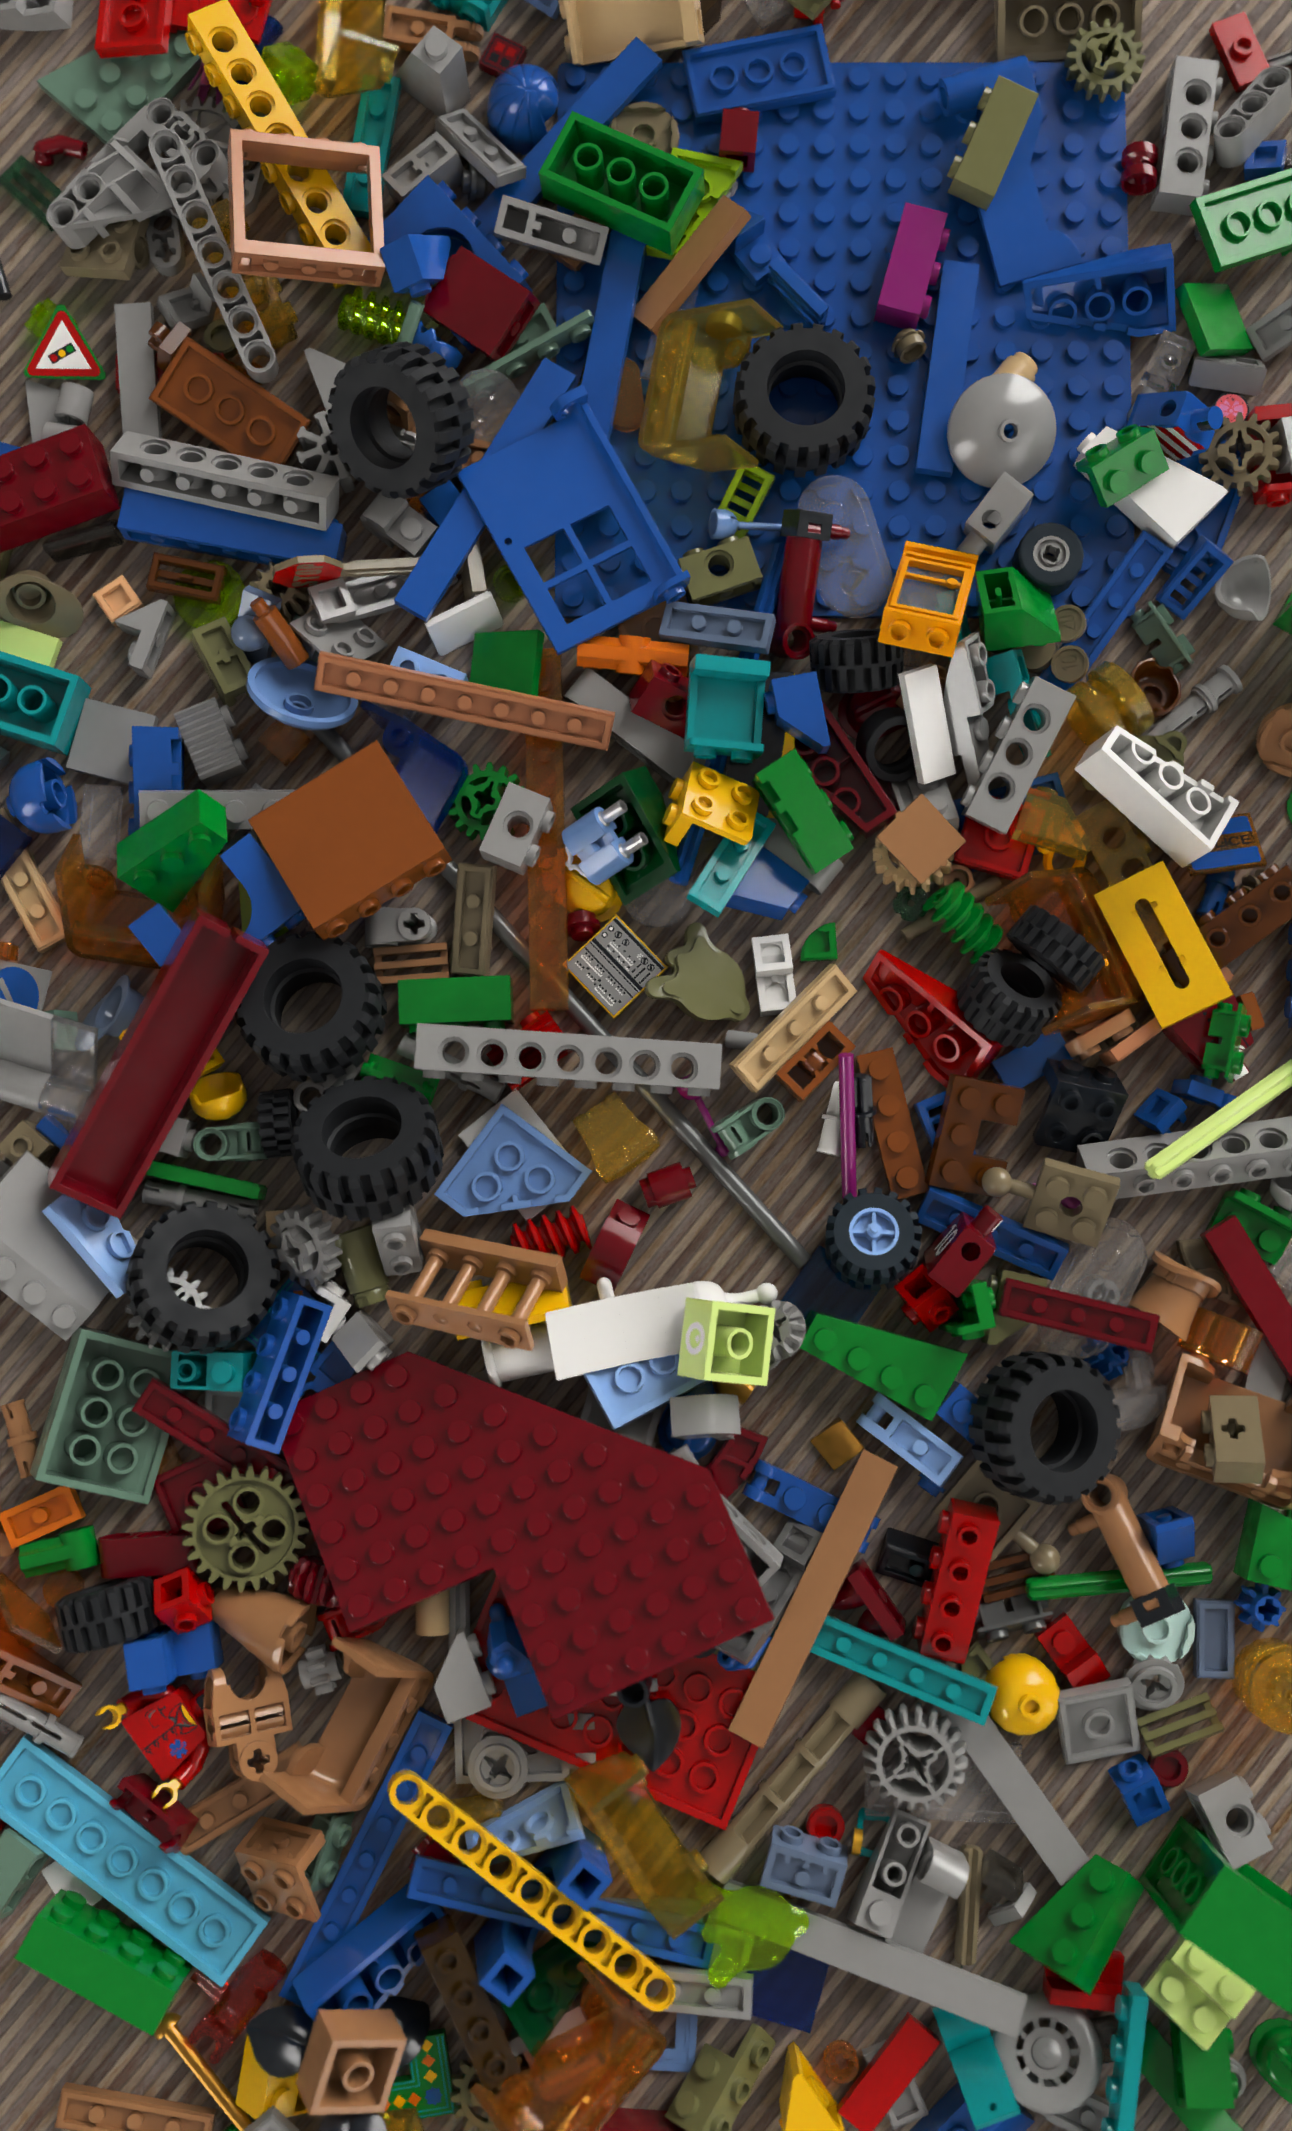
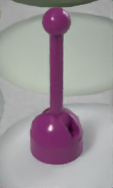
M690 1074L681 1079H687L690 1076ZM676 1087L678 1093L684 1099L695 1100L716 1143L715 1150L721 1157L727 1156L728 1148L718 1133H713L710 1129L714 1122L701 1096H688V1088Z

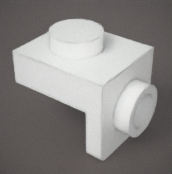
M330 1279L316 1287H312L317 1294L325 1298L322 1303L333 1307L321 1341L327 1343L330 1337L334 1336L344 1326L346 1321L345 1314L351 1307L350 1302L344 1296L346 1290Z

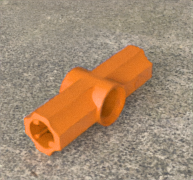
M618 635V638L596 636L577 646L576 666L600 670L609 669L615 670V673L641 676L652 659L661 665L663 663L673 665L683 676L687 677L690 644L651 641L652 638L631 635Z

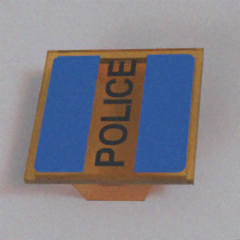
M1250 813L1231 816L1214 848L1186 866L1190 876L1267 866Z

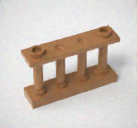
M425 1228L419 1238L426 1264L409 1293L388 1290L385 1294L393 1320L403 1325H416L497 1343L510 1349L519 1348L532 1351L535 1345L527 1319L543 1290L562 1293L566 1287L568 1279L562 1256ZM447 1268L459 1271L442 1301L424 1298L440 1269ZM480 1275L493 1278L476 1309L458 1305L474 1276ZM508 1283L528 1285L512 1316L493 1313Z

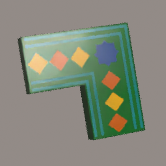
M446 2029L430 2030L422 2049L409 2063L411 2074L395 2077L384 2113H378L385 2125L454 2113L457 2103L451 2102L450 2092L454 2091V2084L452 2083Z

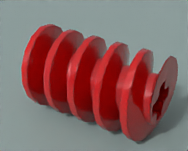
M574 1205L570 1206L569 1218L567 1219L560 1210H556L555 1222L553 1223L543 1214L541 1215L540 1227H536L531 1219L526 1220V1231L523 1232L517 1223L512 1224L510 1239L512 1246L549 1254H552V1250H555L562 1258L566 1257L567 1245L570 1246L575 1254L580 1253L581 1241H584L587 1247L592 1249L583 1214H580Z

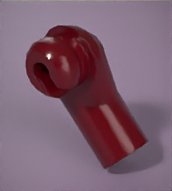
M59 134L38 140L33 146L35 151L34 161L40 166L49 167L54 164V155L59 154L84 161L88 154L87 142Z

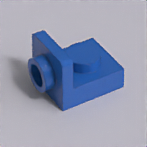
M1136 1754L1108 1770L1111 1779L1120 1791L1130 1817L1137 1827L1171 1810L1158 1777L1142 1754Z

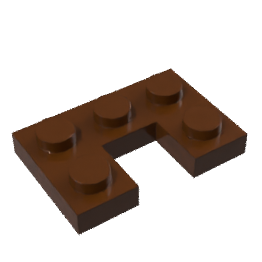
M951 1073L925 1183L931 1186L990 1196L982 1187L983 1174L993 1167H1001L1006 1170L1008 1162L999 1158L973 1154L981 1120L1017 1126L1025 1089Z

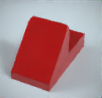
M1065 1612L1048 1623L1045 1630L1034 1634L1072 1688L1104 1682L1111 1677L1097 1652L1090 1647Z

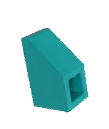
M172 1350L170 1389L244 1392L242 1389L243 1381L246 1374L252 1370L257 1353L256 1351L214 1350L211 1354H200L199 1350H191L188 1354Z

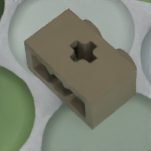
M1210 1395L1208 1410H1201L1202 1434H1209V1443L1204 1444L1205 1467H1212L1213 1482L1262 1484L1265 1455L1258 1397Z

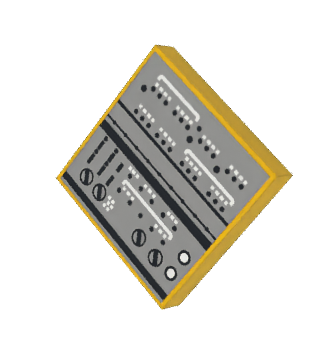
M617 914L563 964V967L613 1019L617 1018L645 991V984L649 979L661 976L668 969Z

